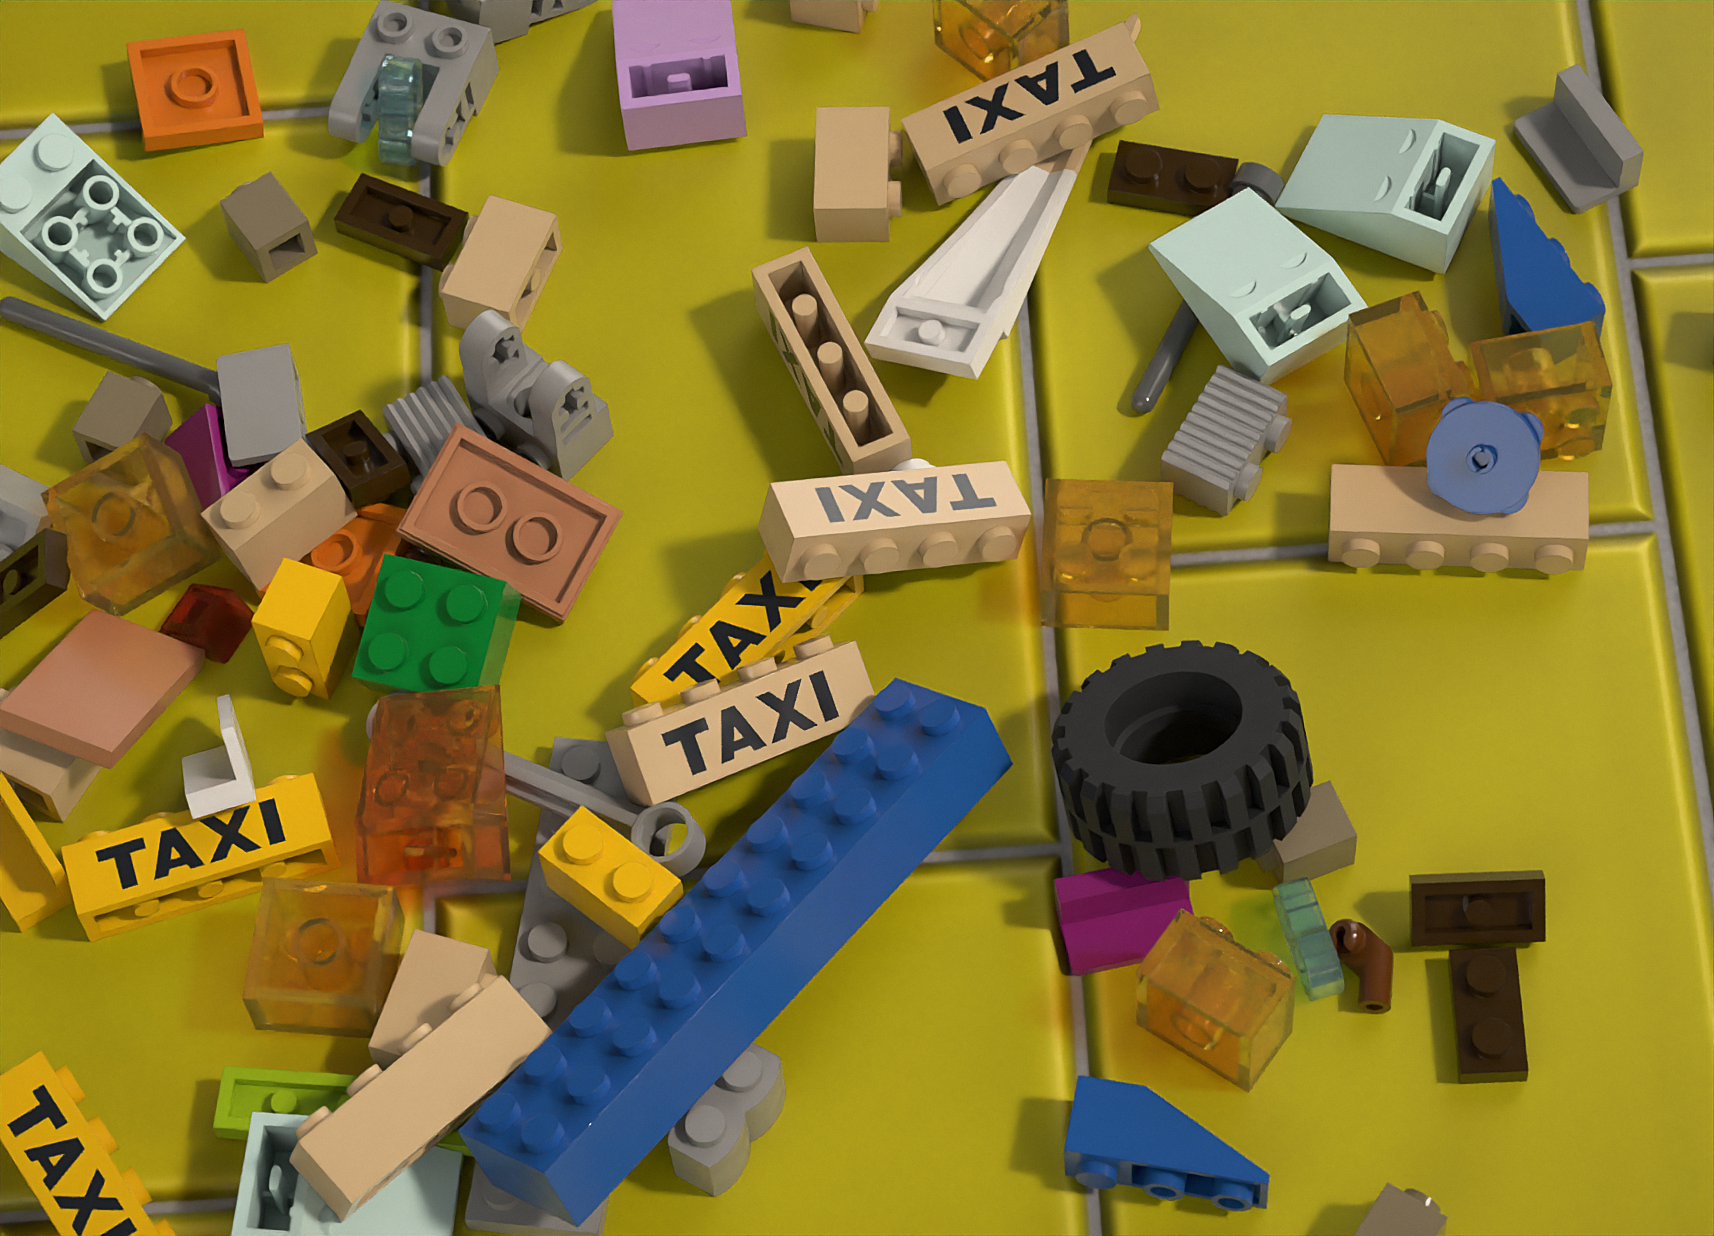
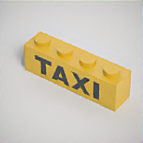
M766 548L763 558L747 573H738L727 583L721 593L720 600L703 616L696 615L683 626L678 634L676 643L659 659L655 657L648 660L639 669L630 687L634 708L659 701L663 710L683 702L679 691L710 679H717L718 685L721 687L739 680L736 669L750 662L773 656L777 665L795 658L793 646L818 637L865 591L863 575L782 583Z
M313 772L302 776L283 775L268 782L265 787L255 789V801L193 819L190 809L177 813H155L143 819L140 824L114 832H91L81 837L77 843L60 847L77 916L90 942L342 867L325 805Z
M39 1051L0 1075V1142L60 1236H176L165 1218L153 1225L142 1208L153 1200L134 1169L129 1167L120 1173L109 1157L119 1147L99 1115L86 1121L76 1104L86 1099V1096L66 1065L54 1071L42 1051Z

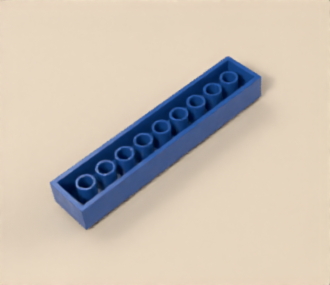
M895 678L886 688L881 690L870 705L834 739L833 743L802 775L792 782L787 791L748 828L747 832L716 864L706 871L703 878L673 909L661 918L660 922L627 956L618 962L615 969L583 1002L572 1010L564 1022L526 1058L525 1062L491 1097L481 1104L479 1110L458 1130V1133L490 1183L579 1228L1013 765L986 708Z

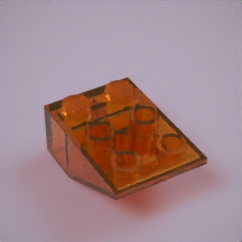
M500 685L379 697L354 821L357 889L404 891L511 881Z

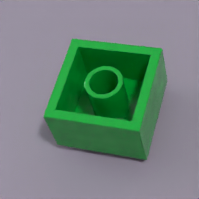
M384 553L351 677L373 691L386 694L410 693L419 698L421 702L490 718L522 595L504 580Z

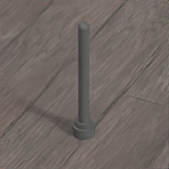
M1245 162L1240 165L1229 187L1232 188L1231 197L1249 187L1269 205L1274 207L1284 188V183L1280 176L1270 168L1255 162ZM1185 299L1182 300L1131 397V406L1137 413L1146 414L1153 410L1199 323V319Z
M12 296L4 297L0 300V316L7 321L208 394L210 402L215 403L218 407H222L218 371Z

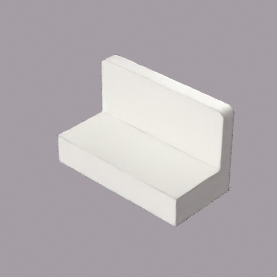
M229 694L217 697L220 727L225 745L182 758L185 795L193 819L256 800L251 762Z

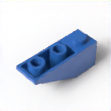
M1500 177L1493 180L1488 219L1502 332L1538 377L1600 343L1603 319L1606 312L1605 304L1595 286L1589 282L1583 283L1570 267L1569 257L1562 244L1555 238L1548 239L1537 225L1533 210L1528 201L1520 194L1514 195Z
M1078 1075L1064 1148L1065 1175L1076 1177L1079 1183L1097 1189H1111L1116 1184L1143 1188L1146 1194L1162 1200H1179L1184 1195L1211 1199L1212 1204L1229 1211H1248L1252 1206L1267 1209L1270 1174L1151 1089L1143 1085Z

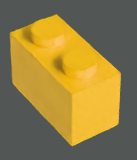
M283 557L251 623L272 681L280 689L298 697H306L310 693L330 700L361 638L342 576Z
M582 805L538 851L547 886L631 951L660 922L661 918L685 896L682 881Z

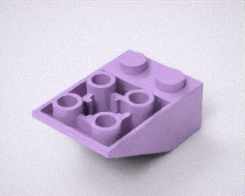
M612 0L619 96L628 151L747 136L731 0Z

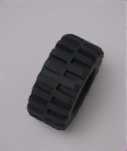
M1199 640L1181 641V646L1164 648L1163 643L1145 647L1146 653L1132 658L1127 653L1112 660L1110 669L1105 672L1097 669L1084 680L1081 686L1082 692L1074 690L1061 709V714L1054 724L1051 736L1053 742L1051 752L1068 824L1074 837L1082 842L1083 848L1102 863L1108 860L1110 867L1130 876L1135 871L1142 872V876L1147 880L1165 882L1167 876H1181L1183 881L1202 879L1201 873L1219 870L1221 875L1238 869L1239 862L1248 857L1255 861L1270 851L1272 840L1278 839L1282 841L1297 823L1296 817L1300 818L1311 797L1310 787L1314 781L1313 767L1297 692L1291 688L1290 680L1273 665L1269 666L1268 661L1249 650L1240 654L1239 649L1234 645L1216 642L1214 647L1203 646ZM1191 755H1204L1194 760L1182 763L1160 765L1164 762L1180 757Z

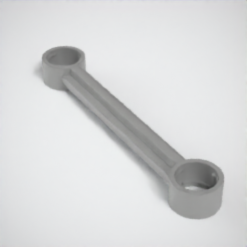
M398 692L387 695L379 700L368 714L366 732L369 740L394 765L407 767L428 760L566 819H569L582 805L676 877L683 876L692 871L700 863L704 855L706 839L703 830L687 809L677 803L661 802L646 809L438 724L436 718L421 700L410 693ZM409 714L420 715L418 729L410 739L397 745L386 744L388 730L396 720ZM675 823L687 825V836L679 849L661 857L649 854L651 841L660 829Z

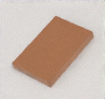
M456 422L398 526L395 535L464 572L507 581L522 595L521 602L563 624L617 526L623 511Z
M93 608L0 704V727L111 770L204 668L205 650Z

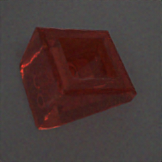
M192 583L160 627L159 633L204 649L205 658L213 662L225 664L230 660L252 628L251 620L255 613L230 588Z

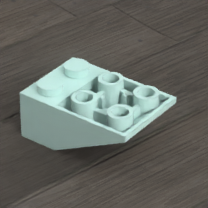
M54 113L49 115L0 164V251L103 323L186 239Z
M1323 114L1274 209L1281 215L1444 275L1491 183L1496 140L1439 119Z
M1249 187L1148 245V249L1233 369L1268 386L1350 339L1369 309L1336 261Z
M252 1112L231 1236H452L464 1160L463 1153L437 1146L432 1147L342 1222L289 1162L293 1150L300 1140L294 1132L310 1116Z

